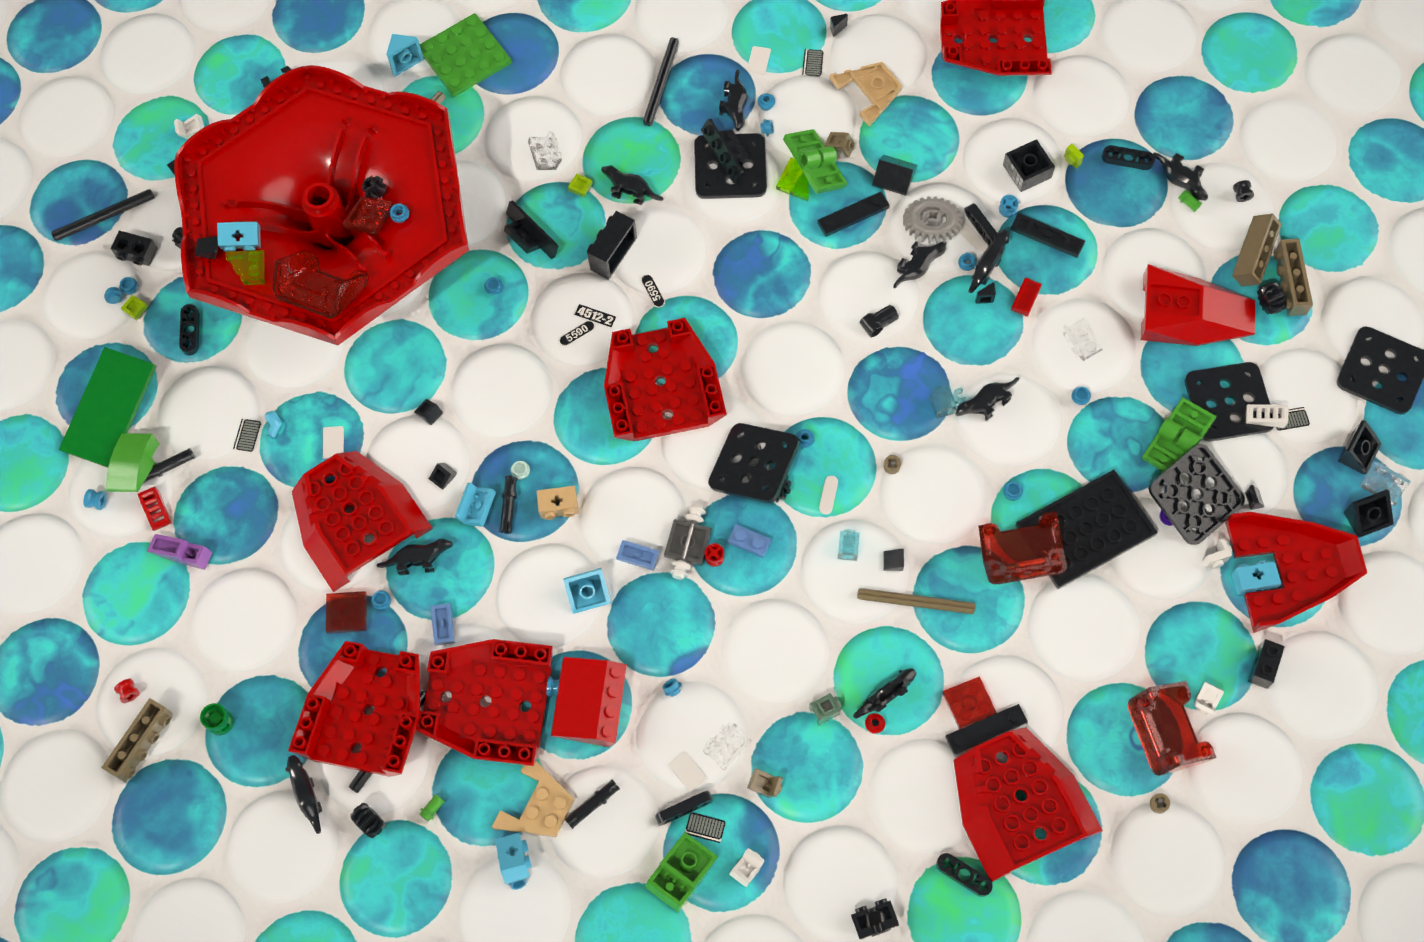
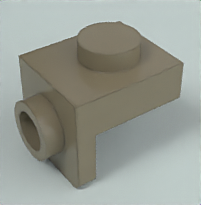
M753 769L747 788L767 798L777 797L782 790L781 783L783 778L780 776L774 777L759 769Z

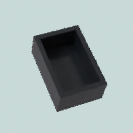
M615 211L613 216H609L606 226L598 232L596 241L590 244L587 249L591 271L608 280L611 278L637 239L634 219L618 211Z

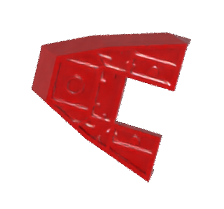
M1256 512L1231 514L1225 522L1234 559L1273 554L1281 580L1282 589L1252 592L1244 595L1253 633L1278 625L1333 598L1368 573L1356 535L1314 522Z

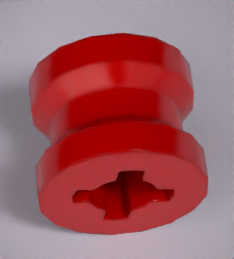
M714 543L706 547L705 561L708 565L717 567L723 563L724 549L719 544Z
M125 679L114 687V691L120 695L121 703H129L140 695L139 690L134 687L132 679Z

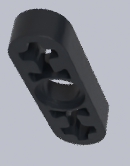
M1108 145L1103 150L1102 160L1108 164L1149 170L1154 165L1155 156L1147 151ZM1131 155L1133 160L1127 161L1123 156Z
M972 203L964 208L965 214L989 246L994 240V234H997V232L978 206Z
M193 304L184 305L180 312L179 347L188 356L194 355L199 348L200 313ZM190 311H193V313L190 314L191 320H189L187 314H189ZM188 326L194 327L191 333H185V329ZM188 339H190V343L192 344V345L189 347V349L186 348V347H188V345H189Z
M704 791L660 811L655 815L658 825H665L713 802L712 796L709 791Z
M943 853L938 857L936 861L937 869L979 897H985L992 891L993 885L989 878L949 853ZM948 858L950 860L949 864L953 867L956 864L960 865L954 875L951 874L952 868L949 866L946 869L942 867L941 859L945 861ZM961 869H966L970 873V879L967 881L961 880L958 872ZM974 875L978 877L975 881L980 884L982 882H985V887L988 890H983L981 892L978 890L979 885H977L976 883H973L972 886L969 885L972 882Z

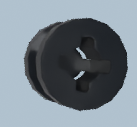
M1243 180L1233 185L1238 202H1246L1254 197L1249 180Z

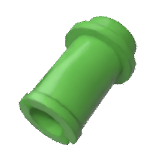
M1184 190L1178 199L1180 203L1183 202L1195 213L1202 203L1193 197L1190 191Z
M434 794L424 809H420L419 815L428 822L431 819L433 820L435 813L445 803L444 800Z

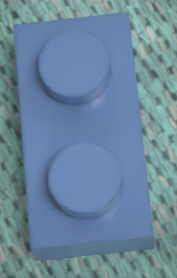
M735 525L728 539V544L761 558H764L771 543L770 538L739 525Z
M622 540L616 559L654 571L660 552Z
M451 604L430 606L435 646L455 643Z

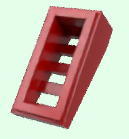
M156 487L137 494L153 531L172 524L161 494ZM158 502V504H156V505H154V506H152V507H149V505H152V504ZM161 509L160 512L155 513V514H153V515L151 514V513H153V512L158 511V510ZM164 516V519L154 522L155 519Z

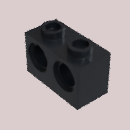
M119 230L110 249L118 260L132 261L139 266L142 264L150 266L158 247L150 238Z

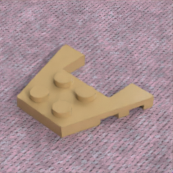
M883 62L862 66L860 69L853 71L851 69L845 70L844 73L837 75L833 73L829 77L838 90L854 82L873 105L860 112V117L869 127L902 90L901 83Z
M535 761L534 766L524 765L520 772L538 781V784L520 819L500 811L492 825V829L557 837L575 799L537 761Z

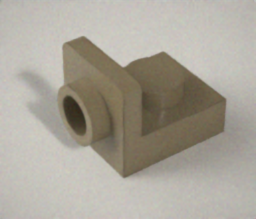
M830 132L824 146H832L836 151H842L845 157H850L851 152L854 150L855 142L849 133Z

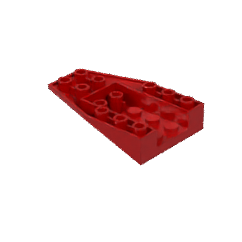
M1147 264L1143 274L1145 309L1144 318L1141 323L1140 340L1200 346L1255 334V300L1203 279Z

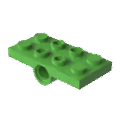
M814 129L785 134L783 138L785 144L816 194L846 187L848 183L835 164L837 159L836 150L832 146L825 147Z
M1182 397L1169 418L1160 427L1158 434L1141 459L1163 472L1191 447L1200 443L1215 421L1216 416Z

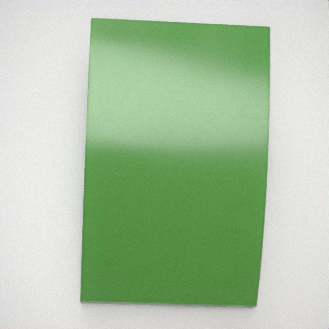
M121 434L113 450L106 478V490L108 492H138L155 464L152 456L160 444L153 434Z
M684 832L648 879L645 888L679 913L705 878L718 856Z

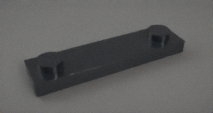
M880 191L818 219L817 224L825 237L889 209L890 205Z
M1020 213L1017 214L1010 228L1011 231L1075 258H1078L1085 244L1083 239Z
M1017 704L950 733L945 738L953 755H956L1023 726L1028 721L1020 705Z

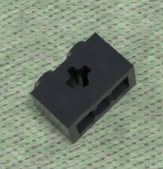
M1265 639L1258 646L1248 682L1268 689L1274 683L1285 646Z

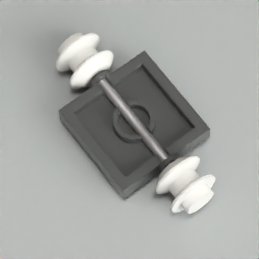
M692 504V506L687 507L690 514H686L685 518L689 522L673 520L664 552V557L676 560L672 562L675 568L669 572L673 578L683 580L689 576L686 573V570L691 569L688 563L702 566L705 549L708 546L712 528L697 525L704 521L701 515L706 514L703 507L698 504Z

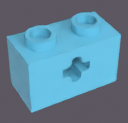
M258 222L217 223L218 246L224 252H236V249L254 252L256 249L261 248L260 225ZM241 234L243 237L240 238V241H237L235 238Z
M1266 560L1248 566V564L1238 565L1231 574L1237 596H1243L1246 593L1275 590L1281 585L1275 562L1268 563Z
M520 833L495 839L500 871L505 884L529 878L528 869L532 868L529 855L526 856L525 854L529 852L526 839L522 840Z

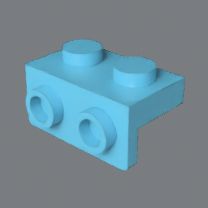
M467 483L455 517L465 525L483 527L496 492L493 489L478 488L472 483Z

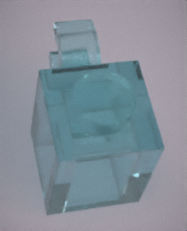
M939 386L931 391L930 401L936 418L955 414L956 404L966 401V397L960 398L957 396L963 393V388L955 389L953 394L950 386Z
M852 529L840 531L837 559L857 561L860 532Z

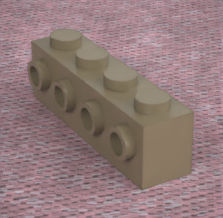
M1273 213L1253 216L1232 275L1240 286L1260 285L1282 225Z
M1300 239L1281 240L1277 248L1274 249V259L1277 260L1278 264L1277 275L1281 279L1280 286L1287 298L1285 300L1287 303L1285 309H1287L1288 316L1307 315L1313 306Z
M149 698L101 768L126 783L135 774L138 764L146 758L151 745L157 742L162 729L170 723L173 713Z

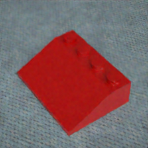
M563 657L551 736L604 747L614 745L617 738L627 664L608 660Z

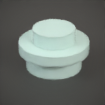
M517 461L511 467L512 476L517 477L518 480L525 479L530 473V467L524 461Z

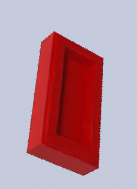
M1024 278L1011 311L1028 317L1042 284Z

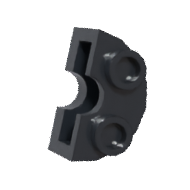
M885 898L874 902L875 907L870 909L867 906L855 909L856 913L851 914L859 940L869 936L880 935L890 931L891 928L899 926L891 900L887 901Z

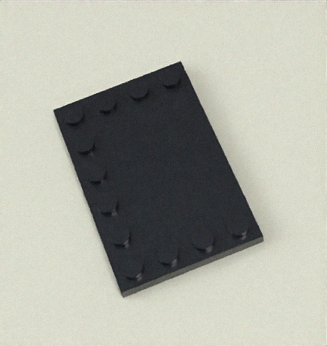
M1115 470L1108 472L1015 524L1057 590L1158 534Z

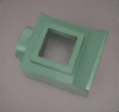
M831 693L809 703V709L816 715L818 725L840 715L842 705L838 697H833Z

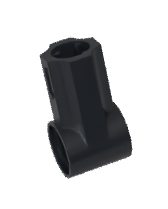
M888 305L874 314L869 313L865 315L859 323L869 337L872 338L881 333L884 327L898 320L899 315L894 306Z

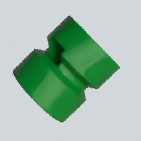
M208 704L201 711L200 721L211 733L221 736L227 734L232 729L234 724L233 716L220 704Z

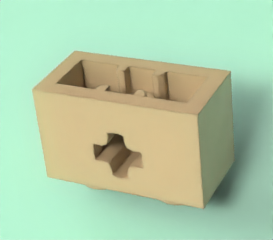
M575 486L537 490L538 510L541 519L552 520L559 516L573 517L575 514H579Z

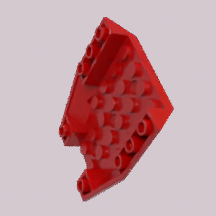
M946 0L941 2L940 40L942 59L947 63L997 76L1051 75V59L1047 58L1043 13L1045 0ZM994 38L997 40V42L992 43L989 41V39ZM1024 38H1030L1032 41L1026 42ZM961 39L963 42L956 43L954 40Z
M686 318L667 321L668 328L634 335L631 334L630 329L612 332L604 389L615 438L635 442L705 428L727 415L715 363ZM651 346H656L658 351L651 353L648 349ZM658 379L666 381L662 386L656 385L655 382ZM666 412L673 414L671 419H664L662 416Z
M358 451L337 453L304 473L292 490L303 547L333 592L350 582L347 576L411 535L418 539L433 529L405 486ZM335 476L334 482L330 484L325 482L326 478ZM349 505H354V506H355V509H354L353 512H351V513H346V512H345V508H346L347 506H349ZM374 535L375 539L371 543H366V536Z
M490 639L431 651L427 672L430 675L423 711H420V719L416 731L472 759L534 766L540 750L548 699L546 694L547 682L552 674L553 646ZM449 692L452 694L449 702H442L441 697L444 693ZM484 697L491 698V704L488 707L481 706V700ZM523 702L531 703V708L527 712H522L520 705Z
M345 641L308 692L288 751L314 762L388 777L402 775L420 719V655L400 651L399 655L368 650L364 644ZM379 670H387L383 677L377 676ZM369 706H374L373 713L365 715V710ZM361 744V750L358 753H353V747Z
M1027 727L1011 730L973 747L953 760L962 825L991 882L1005 877L1012 871L1079 840H1085L1103 832L1074 774ZM998 753L1005 754L1007 762L999 763L996 755ZM1019 790L1025 792L1026 800H1017L1015 792ZM1043 829L1046 833V838L1043 840L1037 839L1035 830Z

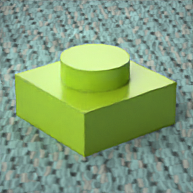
M1070 144L1066 148L1064 158L1068 164L1078 168L1082 164L1084 155L1073 144Z
M576 173L568 186V191L584 198L593 184L592 180Z
M131 295L120 309L137 320L148 306L145 302Z

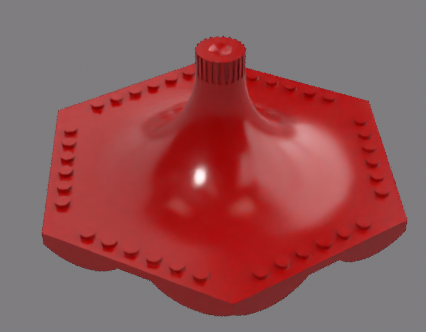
M309 65L298 67L273 80L263 89L251 106L233 118L217 121L196 132L180 147L175 155V183L181 209L183 230L181 264L186 293L192 299L338 346L469 251L450 115L446 107L417 94L408 92L387 93L364 86L346 74L322 66ZM371 175L373 177L379 176L384 179L382 183L386 184V192L378 200L375 198L369 199L365 196L366 192L362 191L363 181ZM402 204L408 208L409 217L404 222L397 223L391 219L390 210L393 205ZM258 222L260 225L261 248L256 249L254 252H245L243 249H236V252H224L218 246L215 260L195 256L198 238L218 237L217 223ZM239 234V237L235 239L237 241H240V238H242L243 236Z

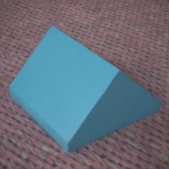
M392 34L386 55L392 73L396 77L423 61L424 58L417 37Z
M602 568L563 578L573 614L611 604Z

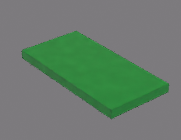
M104 347L59 450L108 468L117 441L122 433H128L157 366Z

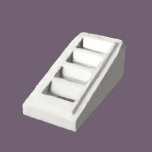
M1247 404L1246 406L1247 424L1285 428L1288 423L1289 406ZM1253 411H1257L1256 418H1253ZM1261 412H1264V418H1261Z

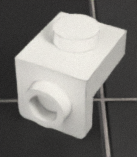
M195 114L185 122L178 119L174 120L175 132L178 136L187 140L204 128L202 117L198 114Z
M1224 538L1220 539L1216 544L1218 552L1207 555L1203 560L1205 569L1210 567L1213 569L1219 568L1231 558V546L1226 543Z
M1205 681L1194 701V706L1197 707L1196 710L1204 715H1208V713L1214 715L1215 708L1224 690Z
M748 848L729 875L747 887L760 871L764 859L758 853Z

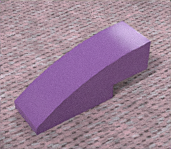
M159 534L154 535L147 550L149 553L203 570L206 569L213 553L204 546Z

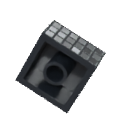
M1037 139L1005 153L1003 161L1004 168L1020 192L1051 179L1055 169L1054 164Z

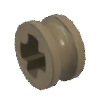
M895 455L886 457L883 465L885 472L888 474L898 473L901 467L900 458ZM889 462H895L896 468H894L893 466L891 468L888 467Z
M1158 793L1150 799V808L1153 812L1162 814L1170 807V800L1165 794ZM1155 799H1156L1157 801H1158L1159 799H1162V800H1163L1162 804H1163L1165 807L1162 806L1161 808H1158V807H1157V802H1155Z

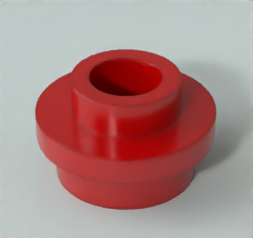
M870 714L865 720V727L870 733L878 734L884 730L885 720L880 714ZM877 720L879 725L873 726L871 722Z

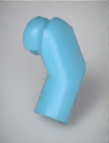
M270 411L264 416L265 420L270 424L266 435L275 439L282 422L276 412Z

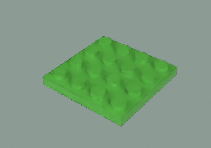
M475 13L419 44L423 58L453 97L512 64L511 58Z

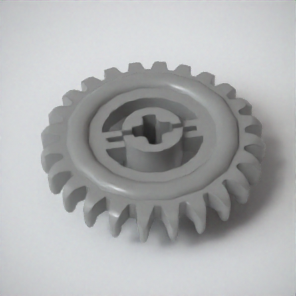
M927 196V199L922 197L920 201L914 200L913 203L908 205L903 214L905 231L909 230V236L915 233V240L921 236L922 243L925 238H928L929 244L933 238L936 244H938L939 238L943 239L945 243L946 236L952 240L953 234L957 236L963 224L960 209L956 208L955 204H951V201H944V198L938 199L937 196L933 198ZM926 212L925 218L920 220V215ZM945 216L946 221L942 225H940L941 218Z

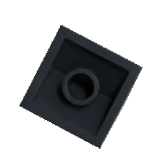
M883 155L879 159L872 186L906 196L917 165Z
M1362 420L1354 429L1338 462L1361 474H1367L1381 446V442L1365 420Z
M1388 489L1352 502L1344 511L1358 538L1394 525L1390 491Z

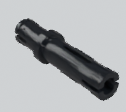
M191 448L162 462H155L144 483L157 476L161 477L163 473L195 459Z
M505 476V487L501 496L503 498L499 532H504V534L512 533L514 502L517 498L516 483L518 478L515 476Z
M611 779L609 783L599 791L596 790L591 798L564 820L574 829L576 825L602 804H606L607 800L620 790L619 786Z

